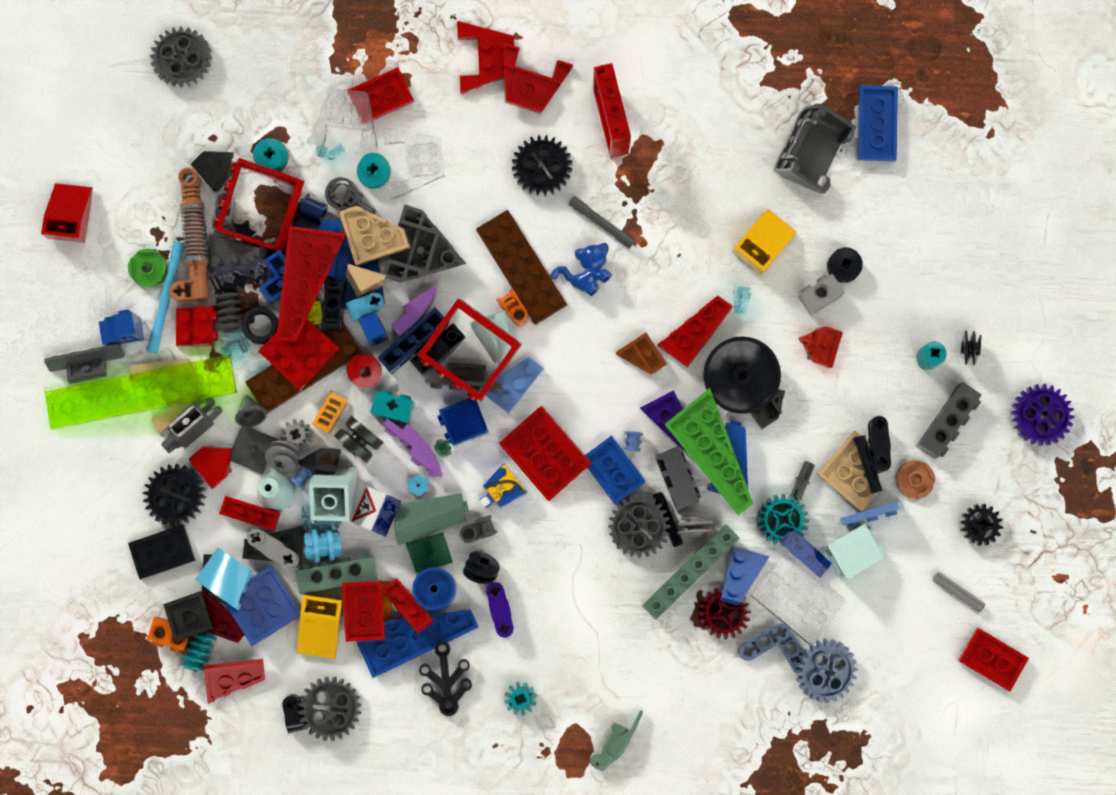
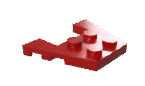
M457 21L458 40L478 39L479 75L460 76V93L465 94L472 89H478L485 84L504 79L502 46L503 43L514 45V36Z
M503 43L505 103L541 114L573 68V64L557 60L552 78L516 67L515 64L520 47Z

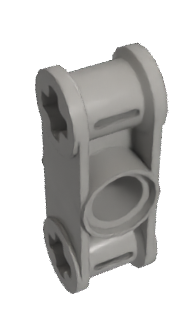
M253 529L248 533V543L267 558L289 569H293L299 564L298 554L275 537L259 529ZM255 534H256V535H259V538L261 539L260 542H258V541L255 542V540H256V539L254 538V535H255ZM286 556H292L293 563L286 564Z

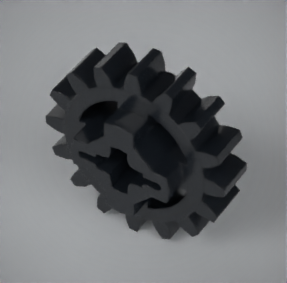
M976 504L973 506L974 510L970 507L967 508L968 514H962L965 520L959 522L964 525V528L960 529V531L966 532L964 539L970 537L969 543L972 544L976 541L977 546H981L982 542L985 546L989 545V540L996 542L994 536H1001L998 530L1003 529V526L999 525V522L1003 521V519L997 518L999 512L993 513L992 506L986 509V504H982L980 508ZM978 512L977 518H975L974 520H970L971 517ZM982 522V524H985L988 527L981 528V526H978L974 523ZM992 530L991 534L985 537L986 532Z

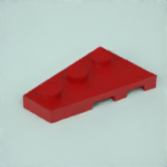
M263 659L204 665L208 704L214 702L219 697L231 695L233 691L241 688L245 689L265 680Z

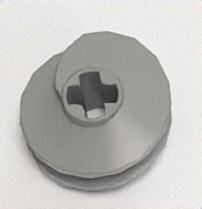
M277 440L269 445L265 453V460L275 471L283 474H292L299 465L298 457L300 456V450L292 443Z
M682 517L681 520L688 522L679 523L678 527L688 530L677 533L681 536L702 537V533L712 531V529L702 527V525L711 524L713 521L702 519V517Z

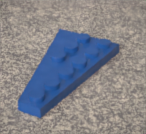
M463 610L431 614L429 616L432 618L433 623L419 634L415 632L404 618L384 620L385 640L356 641L372 678L435 649V645L439 641L449 642L479 628L472 611Z

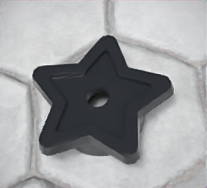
M249 220L242 224H233L237 233L242 234L241 231L244 230L245 233L243 235L251 237L256 234L254 230L250 229Z

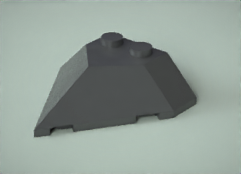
M404 204L398 226L406 231L411 248L388 256L383 275H386L385 278L402 283L467 264L457 254L439 229L430 221L423 210Z

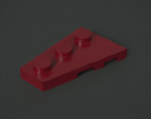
M203 592L214 628L206 632L239 643L244 634L229 610L208 593Z

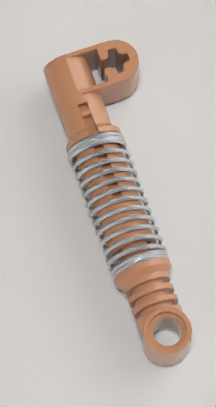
M183 168L178 174V179L181 184V194H183L180 213L183 214L181 218H184L181 220V222H184L181 225L184 226L182 228L184 230L182 234L185 235L183 239H186L183 241L186 243L183 246L186 247L184 255L187 257L184 259L189 271V280L174 282L170 287L169 293L179 303L210 300L207 270L209 265V257L207 256L209 254L207 253L208 241L206 240L207 233L205 232L207 230L205 228L206 220H204L205 208L199 194L201 179L194 169ZM189 175H193V180L186 183V178ZM188 286H190L191 297L185 292H182L181 296L177 294L181 289L188 292Z

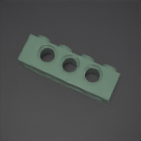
M369 554L357 556L358 560L350 561V558L339 559L337 564H331V561L319 563L320 567L312 568V565L300 566L301 570L296 571L299 594L342 587V582L378 580L375 558L369 557ZM354 565H359L361 568V572L357 576L351 573V568ZM336 568H339L342 573L339 579L332 577V572ZM316 572L322 574V580L319 583L313 580V575Z

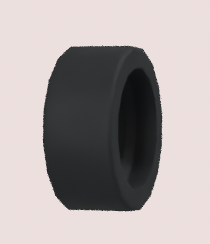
M254 307L243 316L241 323L242 331L253 343L265 344L277 332L278 319L268 308ZM265 315L271 320L272 327L267 335L258 337L252 334L249 324L253 317Z

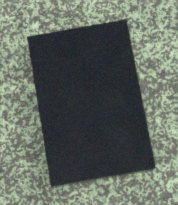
M185 524L128 543L139 580L196 561Z

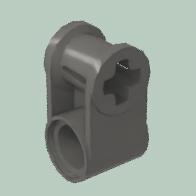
M492 516L482 517L462 527L460 530L461 540L465 543H472L497 534L498 531L494 529L491 521ZM466 529L473 530L474 536L472 539L468 540L463 537V532Z

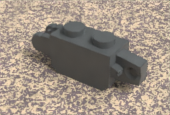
M211 398L200 406L197 404L190 406L168 425L167 430L170 433L161 443V446L168 453L180 447L186 449L214 425L212 421L221 414L222 408L216 406L211 409L215 405V400Z

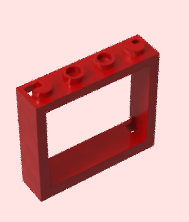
M613 63L596 66L593 68L592 88L610 159L628 155L631 134Z
M238 158L236 162L232 163L230 172L233 174L231 180L227 179L224 190L227 192L225 198L221 197L218 206L221 209L220 214L215 216L213 221L214 232L274 253L278 250L283 252L288 236V227L291 226L305 181ZM241 168L293 186L275 245L222 228Z
M458 298L417 356L421 358L420 362L425 366L430 367L431 365L437 369L435 373L444 379L448 377L452 380L451 384L459 390L463 388L467 391V396L476 402L477 400L482 401L523 344L465 301ZM458 309L511 346L509 352L480 392L427 354Z

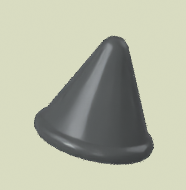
M246 394L243 396L238 412L235 415V421L242 427H254L266 419L267 411Z

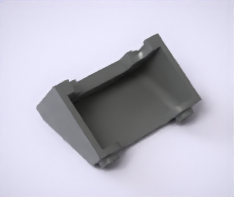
M823 104L806 106L801 110L775 163L774 172L812 191L825 194L831 186L830 178L826 176L840 144H845L853 139L856 126Z

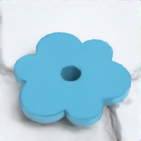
M417 474L414 478L408 479L407 483L410 486L408 489L410 493L421 497L423 492L428 491V478Z

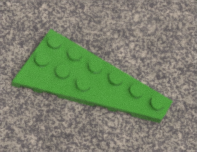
M709 388L665 423V426L736 514L740 515L753 504L713 394Z

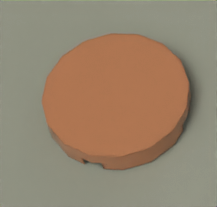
M913 460L899 468L896 474V484L898 490L904 496L919 499L927 496L933 489L935 475L928 464Z

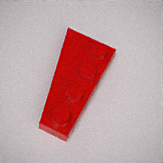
M717 295L693 317L686 320L677 330L675 329L667 338L660 341L657 347L688 368L733 309V306Z

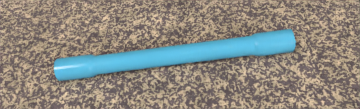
M174 241L153 330L146 349L147 352L158 354L161 334L171 298L169 290L175 282L179 262L184 251V243Z

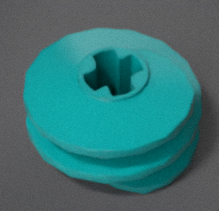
M263 139L256 144L253 150V159L256 164L280 172L288 163V151L285 145L277 139ZM273 152L274 155L269 159L268 156Z
M378 153L364 155L357 165L358 179L365 187L371 189L380 188L390 178V165L387 159ZM373 168H376L377 171H375L374 174H371L370 171H373Z

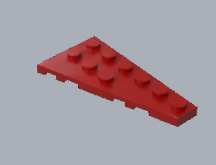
M294 226L288 227L276 341L296 343L346 236L345 233Z

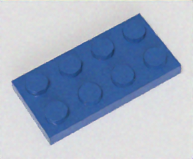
M860 85L858 160L896 162L898 87Z

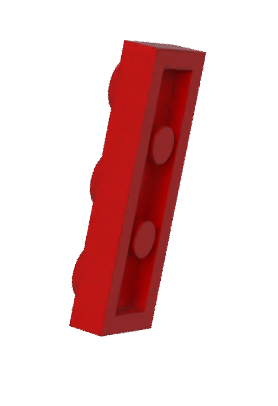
M228 496L224 497L219 512L221 515L274 532L281 515L279 512Z
M398 578L382 589L383 594L417 634L433 623L432 618L415 601V598Z

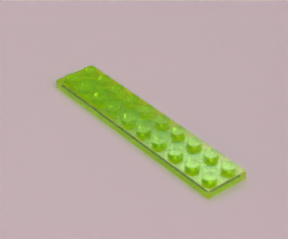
M225 355L45 391L50 429L54 430L237 393L231 355Z

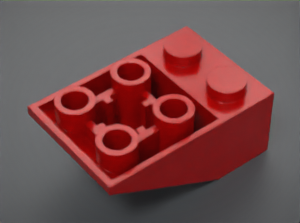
M55 183L44 213L41 234L47 239L85 243L93 187Z

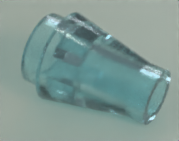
M735 286V291H733L734 313L745 314L752 294L750 293L751 288Z

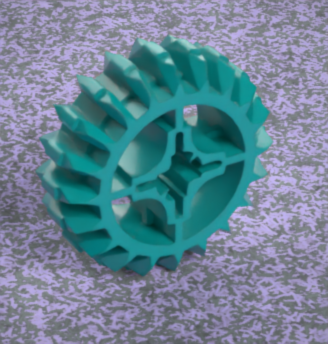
M781 494V500H779L777 495H774V502L768 498L767 503L769 505L761 504L765 511L758 510L757 513L763 515V517L756 518V521H762L763 524L758 525L757 528L761 529L764 527L765 531L761 532V536L768 534L769 536L766 538V541L774 538L773 545H776L778 540H780V546H784L786 540L790 546L792 545L791 539L795 542L799 541V538L796 536L797 534L800 537H804L805 534L801 529L808 530V527L803 525V523L809 522V519H803V516L808 515V512H801L805 505L803 504L798 507L797 504L800 500L796 499L793 503L792 495L787 500L785 494ZM779 504L789 506L784 513L773 509L775 505ZM793 511L796 512L798 517L797 527L791 521ZM768 514H771V517L775 520L772 530L768 525ZM787 515V524L779 525L780 520L778 518ZM782 527L793 531L789 536L776 534Z

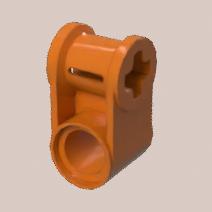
M510 289L509 293L501 299H496L502 310H505L516 326H524L528 322L527 310L513 289ZM522 312L525 316L522 320H516L514 318L515 314Z

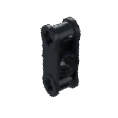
M326 278L324 281L322 332L327 330L343 332L344 304L347 289L345 278L341 280ZM337 301L338 306L330 309L331 303Z
M875 416L868 422V442L870 443V453L875 468L879 473H882L891 467V442L888 421L883 416ZM877 421L878 424L882 425V427H880L879 429L878 427L874 426V423H876ZM880 459L881 462H885V465L882 466V468L881 465H877V462L880 461Z

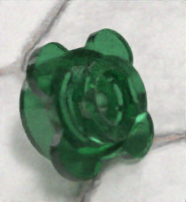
M440 439L436 441L434 449L440 457L443 458L452 454L450 451L451 446L446 440Z

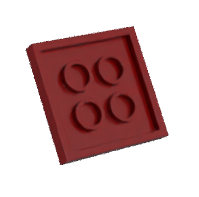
M306 319L296 343L276 341V332L258 352L301 391L340 349L313 323Z

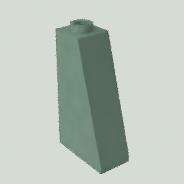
M462 493L393 504L394 530L398 545L466 521L465 512H469L467 501H463Z

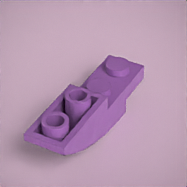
M386 419L382 424L386 427L384 431L393 438L395 435L401 439L400 443L407 449L412 447V450L409 452V455L412 456L410 460L417 466L421 464L427 468L425 472L433 478L436 476L441 478L443 474L440 465L425 440L408 424L402 430L389 419Z

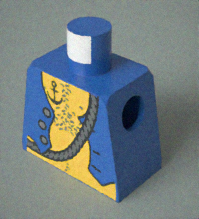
M503 463L483 485L488 493L479 500L485 508H488L494 502L501 508L527 494V491L506 464Z

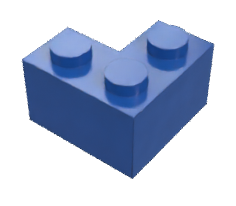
M280 250L263 261V265L265 268H269L268 272L273 278L261 285L259 291L270 306L281 299L285 256Z
M130 310L118 311V314L106 317L104 321L99 322L101 341L104 346L144 340L141 318L132 311L130 312Z

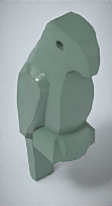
M640 710L629 731L627 728L615 722L611 726L612 733L606 739L601 754L595 755V753H592L590 756V764L594 768L602 771L624 753L642 717V710Z

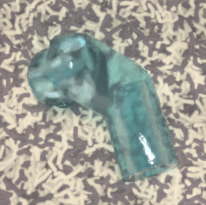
M340 143L332 149L326 148L324 145H319L316 148L317 155L327 160H333L345 151Z

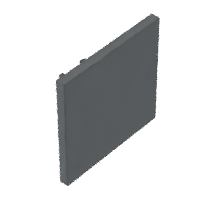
M241 427L232 447L233 451L230 461L263 474L267 465L265 460L266 450L272 442L278 439L250 427Z

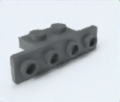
M110 344L108 346L45 358L44 363L50 372L67 369V381L69 384L106 377V361L123 358L125 353L120 344Z
M448 363V370L477 391L486 384V365ZM448 377L446 380H425V383L433 389H442V386H449L451 390H459L451 384L452 380ZM495 383L489 392L498 393V390H503L504 386Z

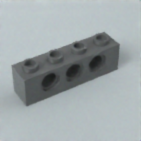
M964 382L959 383L916 446L934 459L940 456L943 457L949 449L947 447L950 441L953 442L960 432L957 431L961 425L964 426L970 419L968 414L972 409L975 411L981 403L979 398L982 394ZM958 401L965 404L964 411L958 409ZM947 417L954 419V426L947 424ZM937 432L943 434L944 440L942 442L936 440L935 435Z

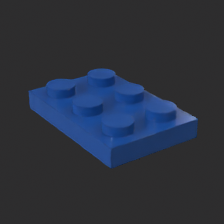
M612 435L585 454L592 462L588 467L589 471L614 505L646 483Z

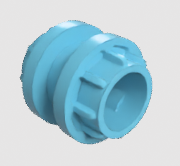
M325 527V533L317 534L316 529H311V533H305L304 548L306 558L314 560V563H318L322 556H328L329 561H334V557H339L342 553L339 531L331 530V527Z

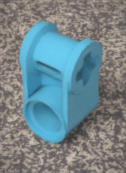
M371 293L346 303V307L352 320L356 321L361 319V316L366 313H373L381 309L384 301L379 293ZM372 297L380 300L377 307L374 304L370 305Z

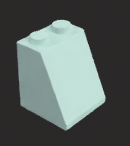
M337 467L336 473L317 469L316 474L313 475L309 483L311 520L350 521L357 489V468Z
M862 524L822 546L841 581L852 578L885 558L883 556V547L879 542H875L873 538L875 534L872 528L866 526V524Z

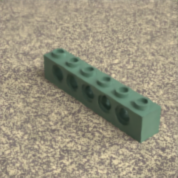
M727 524L723 525L641 606L656 620L740 537Z

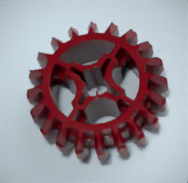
M721 587V593H719L717 588H714L715 595L713 596L710 591L707 592L710 599L708 600L703 597L702 600L706 602V605H699V608L704 609V612H698V615H704L705 619L700 620V623H707L703 629L711 628L709 632L711 636L716 631V638L718 639L721 637V633H723L725 640L728 639V633H730L732 638H735L734 631L742 634L739 627L747 628L743 621H750V618L745 617V614H751V610H745L744 607H748L750 604H743L741 602L740 605L728 607L724 601H720L723 587ZM716 599L718 610L714 614L709 615V608ZM722 607H725V610L734 609L727 614V619H724V616L715 617L722 612ZM740 611L738 622L735 626H732V615ZM722 619L727 629L717 628L711 621Z

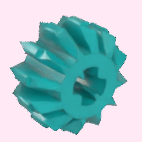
M516 682V690L512 685L509 686V689L513 692L512 694L505 692L504 695L511 697V699L504 700V703L512 704L507 708L508 711L512 710L513 707L516 708L514 715H517L518 710L521 709V714L524 716V708L532 712L529 704L536 706L537 703L530 699L536 698L537 694H529L534 690L533 687H530L528 691L525 690L527 687L526 682L523 684V688H520V683ZM522 693L525 695L523 698H526V702L522 701L521 704H518L515 696H519Z

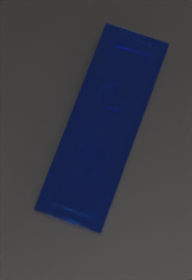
M792 527L779 541L780 544L819 578L832 565L824 555Z

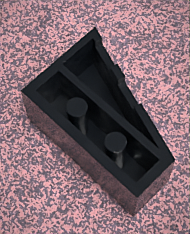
M679 446L657 454L655 460L676 511L698 503V498L701 496L698 488L693 486L692 473L686 467V459Z

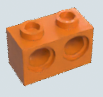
M154 617L147 640L152 641L151 644L163 648V645L170 647L171 651L181 653L186 651V648H189V641L192 640V637L184 639L181 644L175 642L168 619ZM160 627L164 628L165 630V636L163 638H160L157 635V631Z

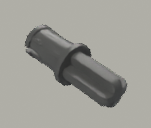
M808 461L803 463L798 477L795 478L796 483L790 494L793 497L802 500L807 484H810L809 479L815 467L813 463Z

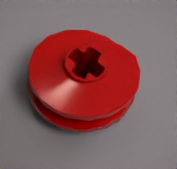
M360 353L350 359L346 372L349 380L354 385L360 388H370L381 379L382 366L374 356ZM368 366V373L361 375L360 369Z

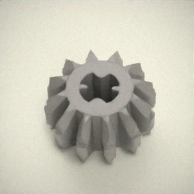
M293 419V425L286 422L285 424L288 429L281 428V431L286 433V435H281L280 439L292 443L300 451L301 445L307 449L308 445L305 442L313 441L311 438H308V436L313 435V431H307L311 426L309 424L304 425V420L302 419L299 423H297L296 419ZM299 431L301 437L295 440L293 433Z

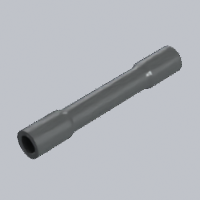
M576 196L569 202L568 205L593 221L628 249L635 243L636 240L611 224Z

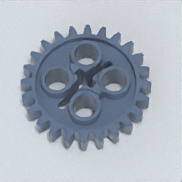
M824 639L822 644L819 640H816V646L811 643L809 644V651L803 649L805 656H798L802 662L796 663L800 667L799 670L795 671L797 675H800L796 678V681L801 683L798 687L804 690L803 693L807 696L809 695V698L812 700L816 699L820 703L824 700L826 703H829L831 698L833 701H837V695L843 698V691L850 692L847 688L848 685L854 686L851 679H857L853 675V672L858 671L856 667H853L857 661L851 659L854 654L849 652L848 647H843V643H837L833 639L829 642V640ZM823 656L822 661L817 663L818 658ZM840 659V664L835 667L836 661ZM818 675L817 680L812 682L813 677ZM835 678V683L830 686V682Z

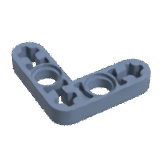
M782 623L772 626L743 643L738 650L739 656L743 660L750 661L778 645L794 672L797 670V661L793 660L792 662L790 659L798 656L799 653L805 656L789 627ZM778 627L781 629L785 628V636L779 635L775 637L777 641L774 643L773 638L768 633L771 631L772 635L778 632ZM763 636L768 637L770 641L769 646L765 648L759 645V639ZM755 641L756 647L760 652L757 653L755 649L750 652V657L743 655L744 647L752 648L754 646L752 642ZM790 643L796 646V652L792 655L786 652V646Z

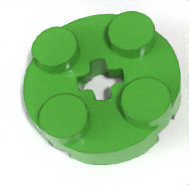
M141 249L136 252L137 254L133 258L131 257L128 263L130 277L134 282L143 287H154L161 284L167 274V262L164 257L153 249ZM150 263L152 270L147 273L146 270H143V267Z

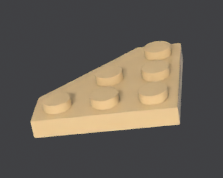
M359 206L339 212L356 266L411 248L406 231L403 228Z
M853 431L817 475L858 511L862 512L873 500L874 494L870 493L867 479L863 476V466L853 438L861 435Z

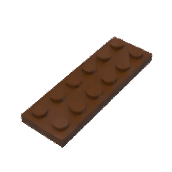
M509 210L504 211L476 228L478 235L509 285L519 297L534 325L539 324L567 306L564 298Z
M345 324L342 333L337 330H327L323 333L340 350L301 391L273 365L245 381L256 401L266 409L267 414L348 364L350 359L356 354L363 353Z

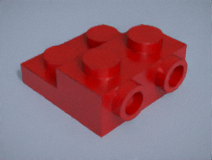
M213 306L176 308V346H215V341H218V330H215L217 319H219L218 311Z

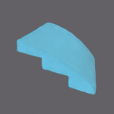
M217 548L195 580L229 605L239 610L241 607L239 604L241 594L246 592L247 583L253 571Z

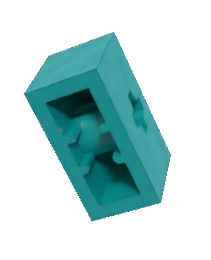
M382 389L381 392L376 391L370 413L377 417L409 425L415 405L411 397L400 394V397L394 396L392 391ZM395 402L398 407L393 408V411H391L389 404Z

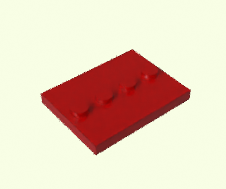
M543 405L537 408L499 442V445L548 502L592 464Z

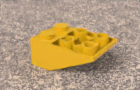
M767 209L737 243L732 253L762 276L797 231Z
M303 595L298 633V654L336 659L343 616V600Z

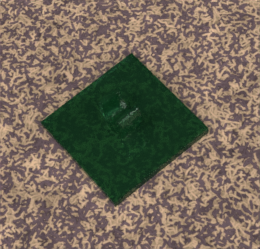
M444 533L406 543L416 573L430 567L436 568L453 563Z

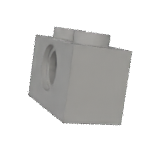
M825 274L816 280L817 284L811 287L809 284L800 290L801 294L798 298L810 316L845 294L833 274L828 277ZM816 290H823L825 293V297H818L816 295Z

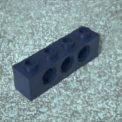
M435 307L377 357L391 375L394 374L423 348L444 316Z

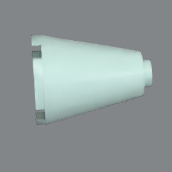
M505 310L487 316L489 320L509 333ZM477 321L471 322L472 330L493 362L500 364L511 349V346Z
M279 472L268 473L261 478L257 485V498L267 509H284L295 497L294 483L286 474Z

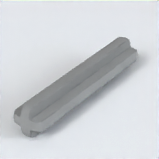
M937 572L933 577L935 583L976 611L981 612L984 609L985 603L942 573Z

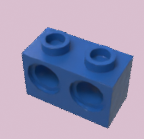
M366 313L361 316L362 319L358 320L371 347L389 340L377 313Z

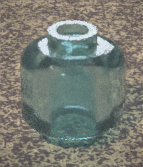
M241 335L225 339L221 348L223 357L231 362L247 358L251 351L249 340Z

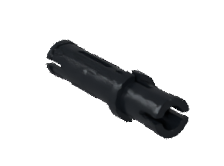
M862 435L853 438L863 466V476L867 479L870 493L874 494L883 491L878 477L879 471L875 468L866 436Z

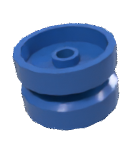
M430 567L422 570L416 576L413 582L412 593L415 601L421 607L427 610H441L453 602L456 596L457 585L453 576L448 571ZM433 585L438 587L435 593L430 590Z

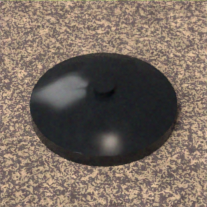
M733 337L718 344L708 355L703 369V381L705 389H711L714 400L719 407L732 413L746 414L762 409L774 398L780 386L781 369L776 355L765 343L751 337Z

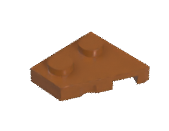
M644 333L615 352L618 356L650 375L667 365L647 333Z

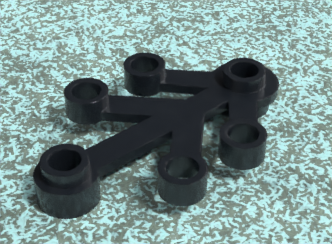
M439 641L435 645V654L440 658L441 677L433 672L427 663L420 665L419 673L422 676L428 677L442 688L444 697L434 691L430 683H424L421 691L439 704V710L443 715L453 716L458 711L459 699L466 691L471 689L472 682L469 678H463L460 682V687L453 695H451V687L470 668V663L467 659H461L458 662V667L449 677L447 655L450 653V645L446 641ZM439 646H446V650L440 651ZM466 662L468 666L461 668L460 664ZM423 667H428L429 671L427 673H423L421 669ZM468 681L470 685L463 687V682ZM425 686H429L431 690L429 692H425L423 688ZM451 703L453 706L451 709H447L445 705Z

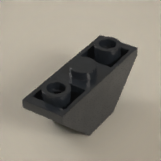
M452 323L441 333L427 354L437 362L442 363L466 337ZM418 353L410 360L422 375L434 368L431 365L427 367L421 363V358L417 356Z

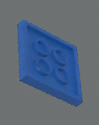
M272 566L250 578L247 583L246 592L241 594L239 600L241 607L239 610L222 600L251 647L299 618L301 612Z

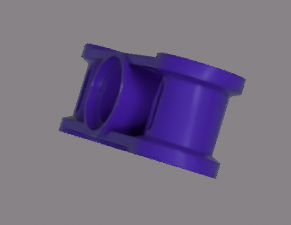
M492 582L486 589L491 617L497 634L500 637L507 638L514 631L508 599H506L503 586L498 582ZM494 585L501 589L498 592V596L490 593ZM503 623L506 626H510V630L507 631L508 634H504V632L499 630Z

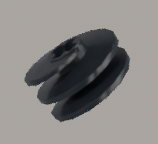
M848 247L837 249L827 262L829 275L833 274L840 283H849L855 280L860 275L863 267V261L859 253ZM843 262L844 264L848 263L847 269L841 266Z
M967 330L964 331L960 354H964L965 365L968 364L970 355H972L974 366L978 356H980L982 335H979L976 342L975 331H972L969 341Z
M474 551L469 554V559L465 562L463 574L473 582L488 584L496 580L500 565L491 555Z

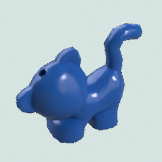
M601 243L599 245L587 246L584 249H576L575 257L580 261L585 271L573 276L566 266H558L552 271L551 279H557L558 275L562 273L574 288L585 291L590 296H593L599 290L596 282L600 280L606 283L612 277L610 271L606 269L601 270L606 263V255L609 251L608 244Z

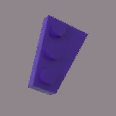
M674 390L640 407L682 450H685L665 426V423L683 410Z

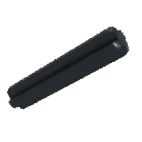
M658 492L653 495V499H656L655 504L656 506L663 504L660 510H667L664 517H670V520L666 521V524L672 527L666 528V530L670 533L669 538L673 547L683 544L682 538L677 533L679 531L663 493Z

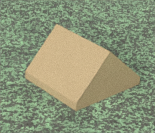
M348 264L346 277L358 298L381 288L386 275Z

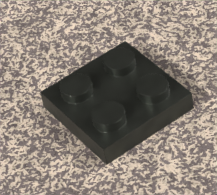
M202 591L163 604L175 642L214 629Z

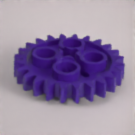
M1035 384L1033 389L1029 386L1026 388L1027 392L1021 391L1020 395L1022 397H1015L1018 403L1011 405L1016 409L1010 412V414L1015 415L1011 422L1017 423L1013 429H1020L1018 436L1024 434V441L1031 439V445L1038 441V446H1043L1044 442L1046 446L1051 445V440L1054 444L1058 443V438H1065L1063 433H1070L1067 427L1073 426V423L1069 422V420L1075 418V416L1070 415L1069 412L1073 411L1074 408H1068L1071 401L1064 400L1067 394L1059 395L1061 389L1054 391L1053 385L1047 389L1046 384H1042L1041 388L1038 384ZM1040 397H1044L1046 399V406H1042L1040 404ZM1026 409H1029L1032 412L1031 419L1026 417ZM1054 411L1059 414L1058 421L1052 417ZM1041 412L1045 413L1044 418H1040ZM1039 424L1044 425V427H1045V432H1044V433L1039 432V430H1038V425H1039Z

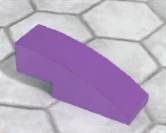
M435 286L403 306L406 314L391 323L399 337L403 336L427 314L437 295Z

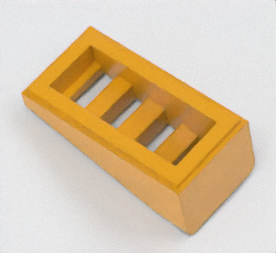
M330 392L312 425L331 434L348 400ZM334 399L340 402L341 405L338 406L332 403L331 400ZM328 406L337 409V412L335 413L327 409ZM326 412L334 417L330 419L324 416V413ZM321 419L329 422V425L321 423Z

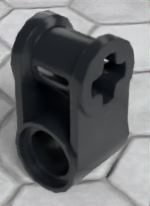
M296 694L288 695L282 702L288 734L306 730L303 729L306 722H299L303 714H297L298 711L302 710V707L296 704L292 708L291 705L288 706L287 704L290 699L294 702L296 701L297 704L302 703L301 698Z

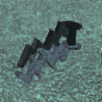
M256 255L253 262L248 259L245 260L244 268L232 261L228 269L218 263L214 272L207 276V280L211 281L215 289V295L222 291L238 293L239 287L245 288L247 279L257 284L260 283V279L265 281L269 271L268 267L263 273L258 269L255 275L250 273V269L256 271L258 263L266 267L269 263ZM234 271L242 276L241 280L235 277L232 285L225 281L223 286L217 278L218 276L223 279L225 275L232 279Z

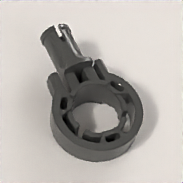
M338 177L328 183L325 190V198L331 207L345 210L350 207L359 206L370 213L375 214L376 212L375 208H372L357 197L363 198L364 195L358 191L353 181ZM340 181H346V182H348L349 184H345V183L342 184V183H338V182H340ZM344 185L348 188V197L345 201L338 202L336 199H331V197H335L334 193L339 186Z

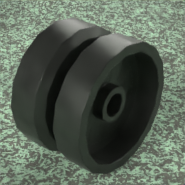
M350 416L345 424L353 433L350 435L344 429H339L334 437L355 457L358 456L367 463L373 455L365 446L368 444L374 450H378L384 442L353 416Z

